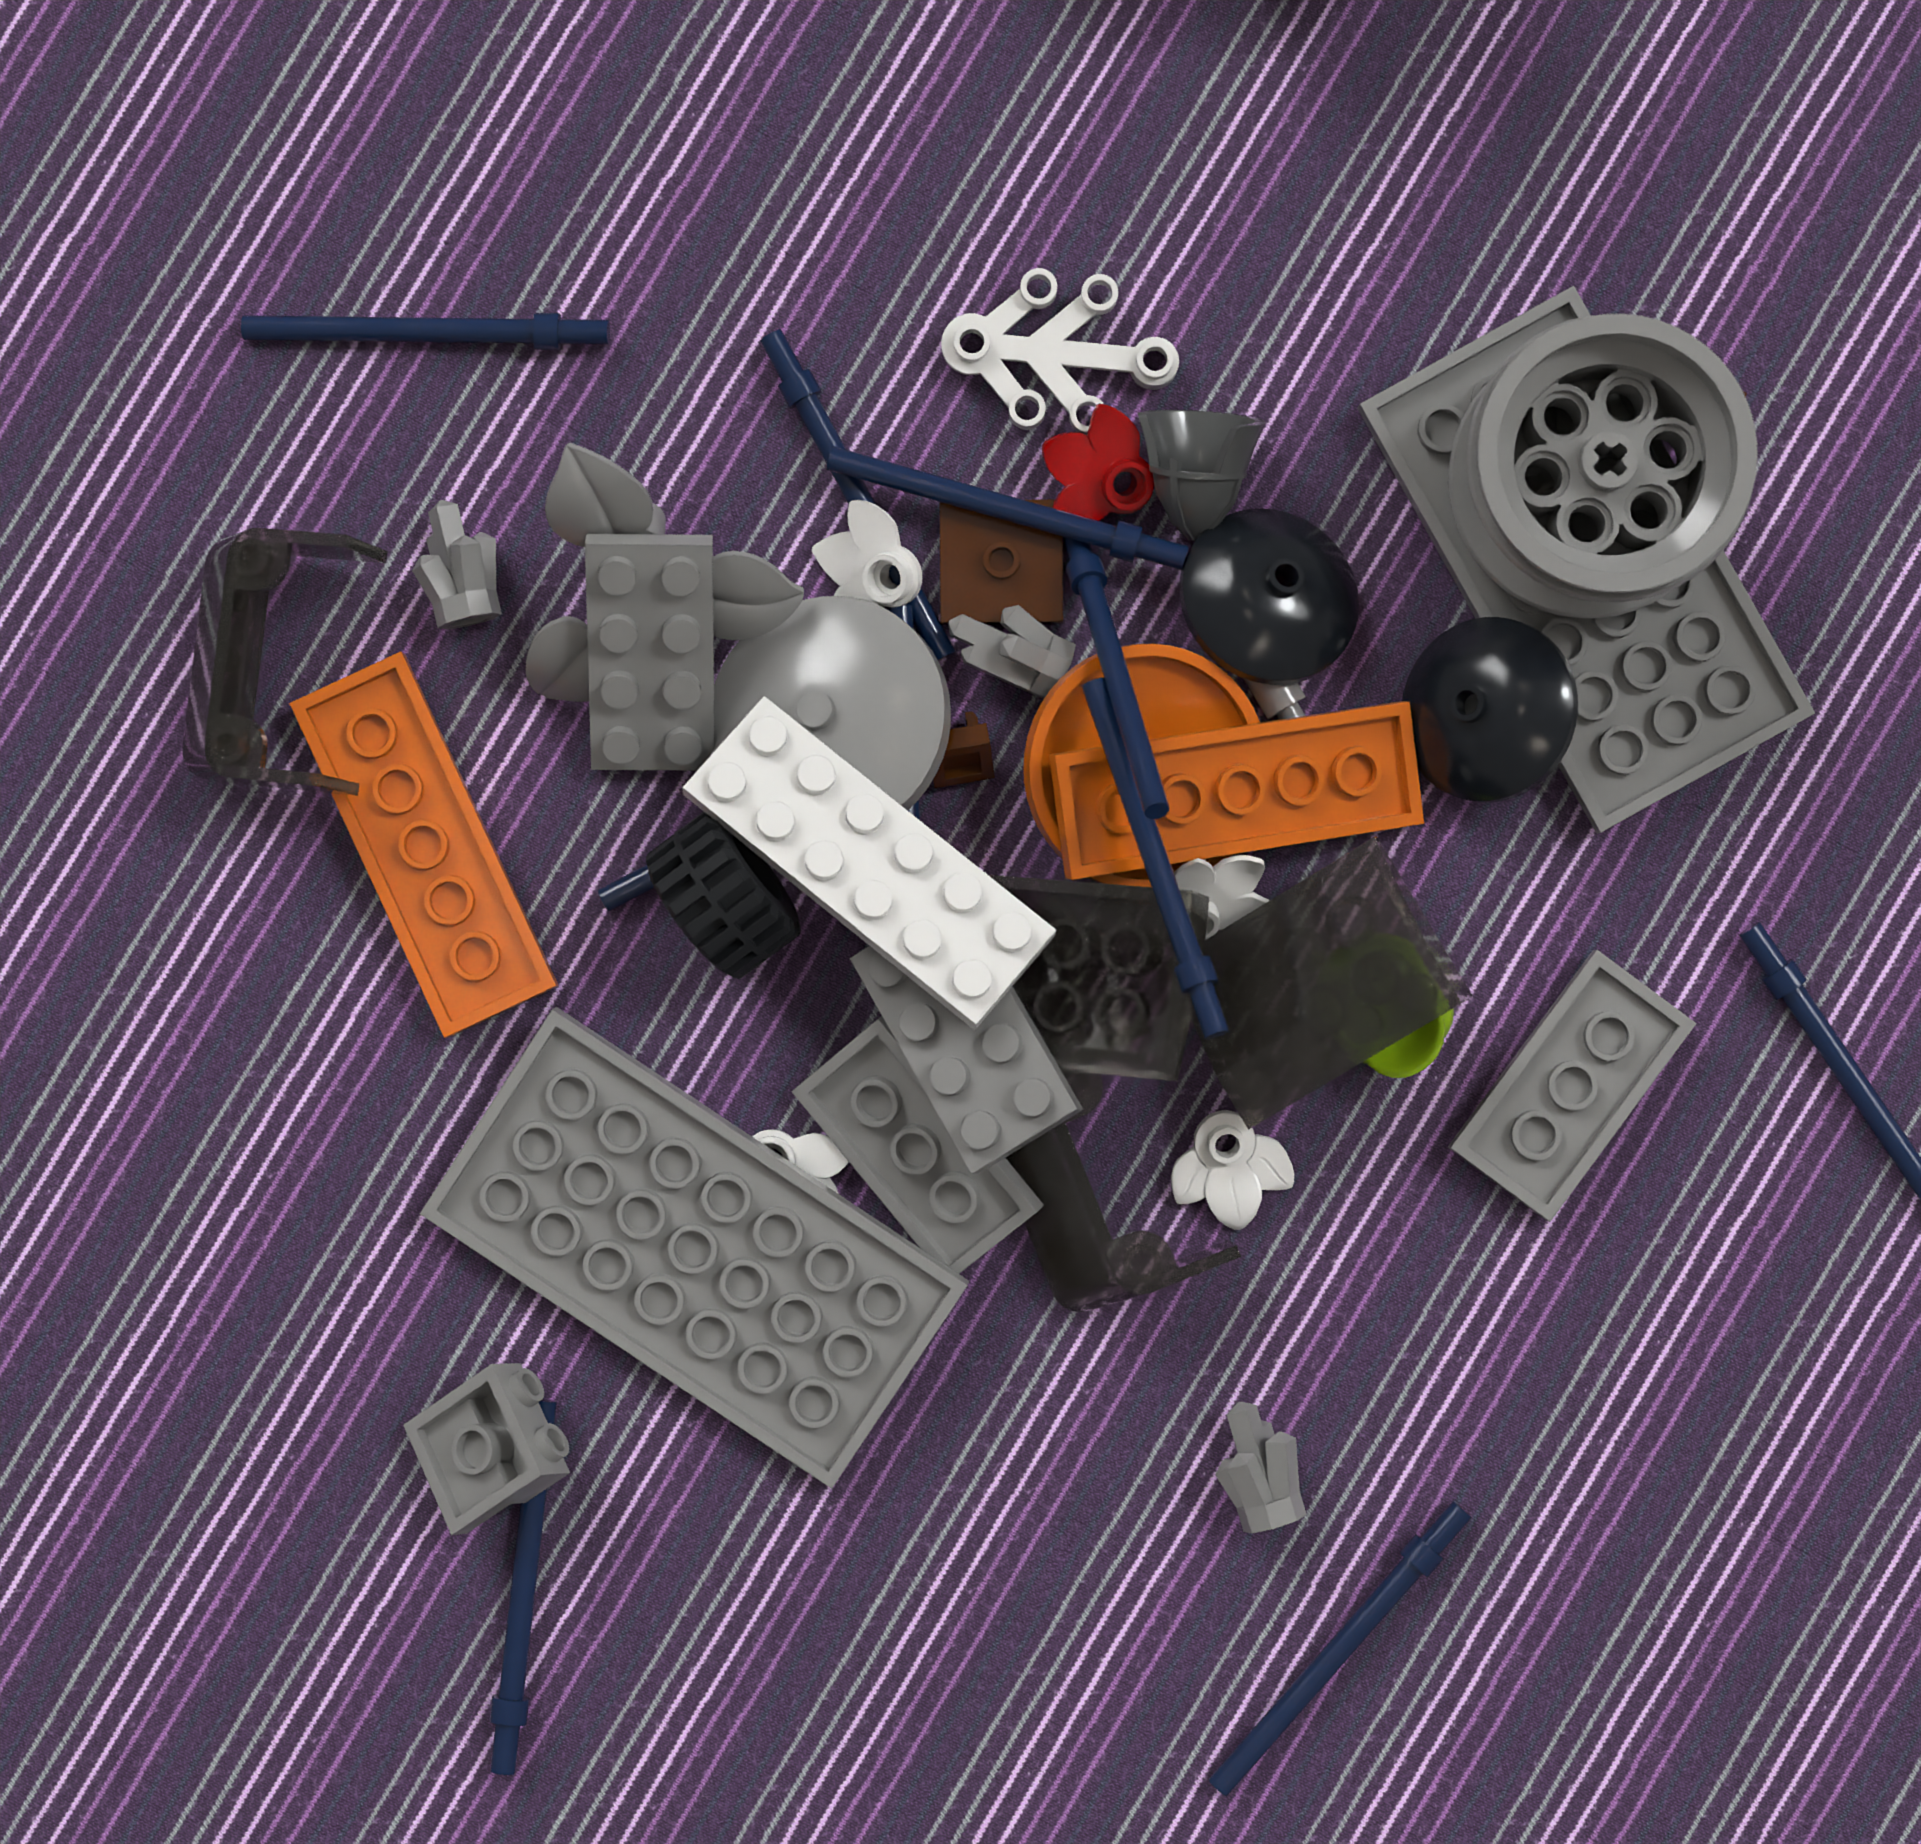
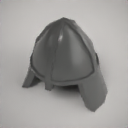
M1150 410L1139 412L1137 414L1145 437L1149 471L1153 474L1156 495L1162 503L1170 522L1189 541H1196L1203 531L1217 527L1236 503L1242 480L1247 477V470L1254 448L1266 422L1263 419L1252 416L1214 411Z

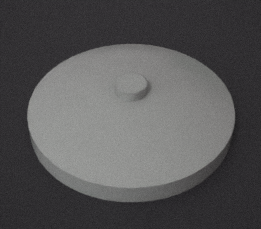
M822 596L802 600L793 614L772 631L751 639L739 640L729 653L714 684V750L711 752V755L765 696L907 811L921 798L930 786L944 758L951 727V705L947 682L942 668L928 644L911 626L894 613L874 603L843 596Z

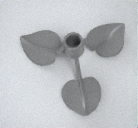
M566 444L558 469L547 491L545 503L546 518L550 527L557 535L574 545L585 547L586 534H665V514L659 506L652 503V498L641 482L604 456L576 444ZM727 551L713 556L715 637L726 640H745L761 636L785 622L802 602L804 588L790 581L775 565L764 558L742 551ZM572 616L560 617L543 626L532 639L526 658V676L529 685L537 694H542L546 698L555 700L589 701L587 624L582 620Z

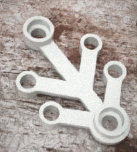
M1032 269L1023 276L1020 289L986 317L975 313H968L953 319L945 328L941 341L942 353L948 365L956 372L964 375H981L1009 408L1011 422L1016 427L1024 430L1034 429L1041 424L1045 416V402L1036 391L1023 390L1002 361L1027 363L1069 413L1072 428L1076 432L1087 434L1089 426L1083 425L1078 421L1076 412L1085 405L1095 408L1097 404L1104 403L1095 396L1086 395L1063 366L1128 372L1139 386L1149 390H1158L1169 385L1174 379L1179 366L1177 350L1169 341L1160 337L1143 339L1136 347L1066 340L1095 315L1106 314L1115 307L1118 298V287L1111 277L1104 274H1096L1089 277L1083 284L1081 295L1030 337L1004 335L1033 308H1046L1055 300L1057 281L1054 275L1046 269ZM1035 279H1042L1049 284L1050 292L1044 298H1034L1027 291L1028 284ZM1095 285L1107 287L1111 293L1110 300L1105 304L1093 303L1088 297L1090 288ZM974 333L983 339L984 345L979 352L967 353L960 345L961 339L967 334ZM1150 351L1162 353L1166 359L1165 367L1158 371L1149 370L1144 365V355ZM1028 399L1035 402L1039 408L1037 416L1031 420L1021 419L1015 411V407L1020 401Z

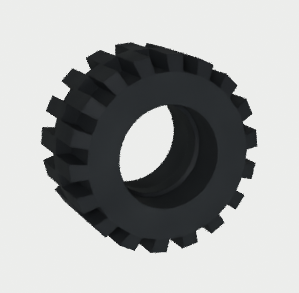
M702 812L647 854L646 863L650 879L672 918L700 953L716 968L731 977L741 979L801 934L796 908L768 863L705 812Z

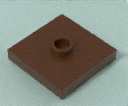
M1056 499L1026 501L1052 508ZM940 502L941 625H948L949 620L961 614L986 625H1000L1002 610L1016 605L1022 607L1041 624H1063L1062 536Z

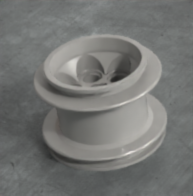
M1602 314L1566 321L1544 330L1516 349L1500 365L1467 409L1455 435L1450 455L1448 473L1449 495L1454 519L1464 544L1481 569L1499 587L1520 601L1548 613L1574 618H1604L1632 612L1654 603L1676 587L1698 575L1722 553L1734 537L1750 503L1756 478L1758 456L1755 425L1749 404L1731 371L1712 350L1689 333L1657 319L1630 314ZM1615 393L1628 398L1634 409L1633 419L1628 422L1614 419L1606 407L1607 395ZM1558 407L1568 412L1573 424L1571 434L1558 435L1550 431L1544 422L1545 409ZM1652 440H1663L1673 447L1677 461L1674 468H1662L1652 461L1649 454V446ZM1611 451L1618 459L1613 466L1614 472L1608 471L1601 476L1595 471L1593 466L1599 460L1598 455L1604 456ZM1539 466L1551 474L1554 480L1552 494L1540 496L1528 488L1525 482L1527 468ZM1633 500H1646L1655 507L1658 515L1655 528H1641L1634 522L1630 512ZM1584 513L1595 522L1597 532L1593 542H1580L1572 536L1568 527V520L1571 514Z

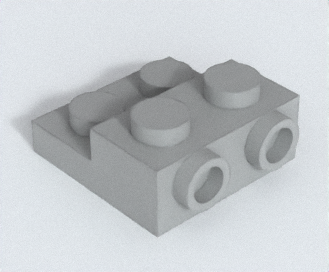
M521 1363L489 1365L403 1425L451 1535L469 1533L510 1504L528 1502L570 1473L563 1458L569 1453L567 1438L556 1425L547 1422L539 1405V1402L544 1398L543 1385L539 1378L531 1370L523 1368Z

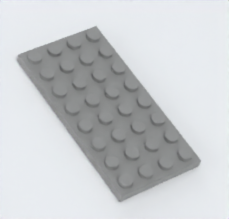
M1572 286L1360 403L1357 409L1475 619L1502 617L1532 626L1550 638L1567 659L1577 687L1578 716L1572 741L1558 766L1593 829L1598 834L1815 714V711L1724 550L1698 575L1676 587L1652 604L1618 616L1574 618L1542 611L1510 595L1481 569L1464 544L1451 508L1448 474L1453 442L1461 420L1481 389L1489 382L1500 365L1516 349L1546 329L1566 321L1591 316L1576 288ZM1615 393L1607 395L1606 407L1609 414L1618 421H1631L1634 416V409L1630 400ZM1558 407L1545 409L1544 422L1550 431L1558 435L1571 434L1573 424L1568 412ZM1652 440L1649 446V454L1652 461L1662 468H1674L1675 464L1661 440ZM1611 451L1604 456L1598 455L1599 460L1593 466L1595 471L1601 476L1608 471L1614 472L1613 466L1618 461L1616 455ZM1539 466L1526 469L1525 482L1533 493L1540 496L1552 494L1554 480L1546 469ZM1633 500L1630 512L1634 522L1641 528H1655L1658 521L1655 507L1646 500ZM1573 513L1569 516L1568 527L1572 536L1580 542H1593L1596 538L1597 529L1591 517L1584 513Z
M558 1007L551 1010L420 1212V1215L831 1489L969 1284V1280Z

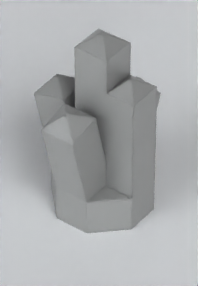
M440 500L428 512L433 531L426 539L430 555L420 556L412 572L432 604L437 628L449 630L493 620L502 615L496 591V538L484 532H479L471 538L465 536L458 504Z
M1019 605L1002 610L1000 624L1012 634H1006L964 614L949 620L950 636L970 645L961 650L964 664L1043 700L1058 680L1068 672L1072 663L1076 644L1053 634Z
M1246 1402L1236 1403L1228 1412L1227 1418L1238 1453L1234 1458L1224 1459L1215 1476L1235 1505L1243 1532L1257 1533L1298 1521L1307 1514L1299 1488L1296 1437L1284 1432L1274 1434L1272 1424L1260 1419L1257 1405Z

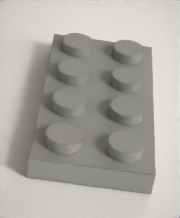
M586 534L585 571L591 770L697 771L714 750L713 535Z
M871 946L850 958L971 1174H980L1083 1110L1013 986L976 1030H973Z
M1593 950L1448 1145V1148L1544 1220L1551 1222L1697 1023L1600 951Z
M882 1016L791 1091L918 1247L958 1274L1044 1206L1006 1158L980 1174L970 1173Z

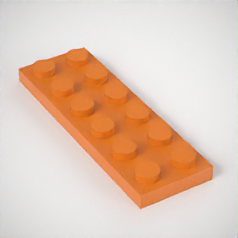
M400 651L289 703L443 1037L449 1038L558 987L555 976L406 655Z
M1407 701L1149 739L1170 807L1169 812L1164 817L1155 819L1171 864L1187 862L1196 858L1206 859L1424 824L1410 702ZM1103 747L1049 754L1065 878L1074 880L1145 868Z

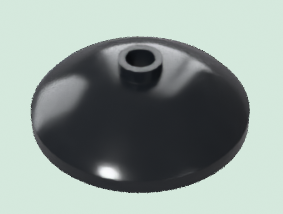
M1258 508L1241 510L1225 516L1217 527L1203 531L1194 542L1185 558L1180 574L1179 594L1181 608L1187 626L1196 642L1221 667L1253 682L1286 685L1302 682L1320 674L1343 653L1356 629L1359 614V595L1354 574L1345 556L1338 546L1318 527L1305 519L1284 511ZM1275 573H1280L1287 577L1291 587L1281 585L1276 580Z
M1482 617L1468 620L1451 627L1439 635L1427 646L1415 662L1406 681L1402 701L1410 702L1418 770L1428 781L1443 792L1474 802H1499L1512 799L1530 791L1544 781L1558 766L1567 752L1574 735L1578 716V694L1575 678L1561 650L1550 638L1534 627L1517 620L1502 617ZM1476 694L1478 699L1477 708L1471 714H1467L1465 702L1470 695Z

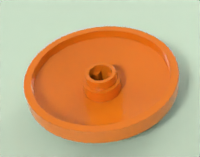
M1129 644L1121 646L1149 739L1260 723L1254 707L1243 690L1224 670L1212 661L1194 652L1170 645ZM1097 654L1074 666L1051 688L1033 718L1025 745L1023 763L1024 786L1030 811L1044 839L1061 859L1062 851L1049 754L1102 746L1082 689V685L1097 678H1104ZM1233 854L1203 860L1210 863L1213 867L1222 859L1231 857ZM1187 862L1171 864L1173 872ZM1145 868L1088 877L1096 882L1115 888L1138 892H1153Z

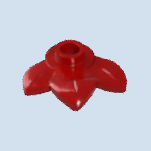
M1099 403L1092 413L1087 434L1081 432L1061 433L1049 438L1042 444V455L1046 468L1058 482L1065 486L1058 494L1052 508L1100 521L1111 511L1117 514L1134 513L1144 507L1150 500L1154 491L1153 474L1149 471V464L1139 456L1140 434L1134 423L1121 411L1110 405ZM1121 472H1129L1131 476L1129 488L1124 492H1116L1113 486L1115 477Z

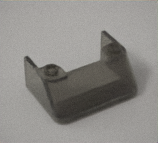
M251 528L219 540L208 552L204 566L182 747L183 759L187 768L197 777L215 782L358 796L359 783L318 773L265 768L268 749L267 737L262 727L254 721V711L269 590L277 587L286 577L290 567L291 556L386 563L387 551L344 534L269 528Z
M1148 1023L1139 1024L1054 1058L1083 1110L1006 1157L1012 1167L1044 1204L1037 1213L1024 1223L1055 1299L1063 1307L1071 1311L1087 1312L1149 1294L1241 1257L1237 1245L1230 1240L1175 1261L1168 1244L1153 1232L1138 1230L1112 1239L1066 1125L1067 1122L1090 1113L1101 1099L1103 1082L1094 1057L1151 1035Z

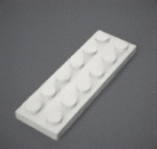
M765 696L682 787L683 795L712 819L718 821L728 832L973 1030H976L1055 937L1056 929Z

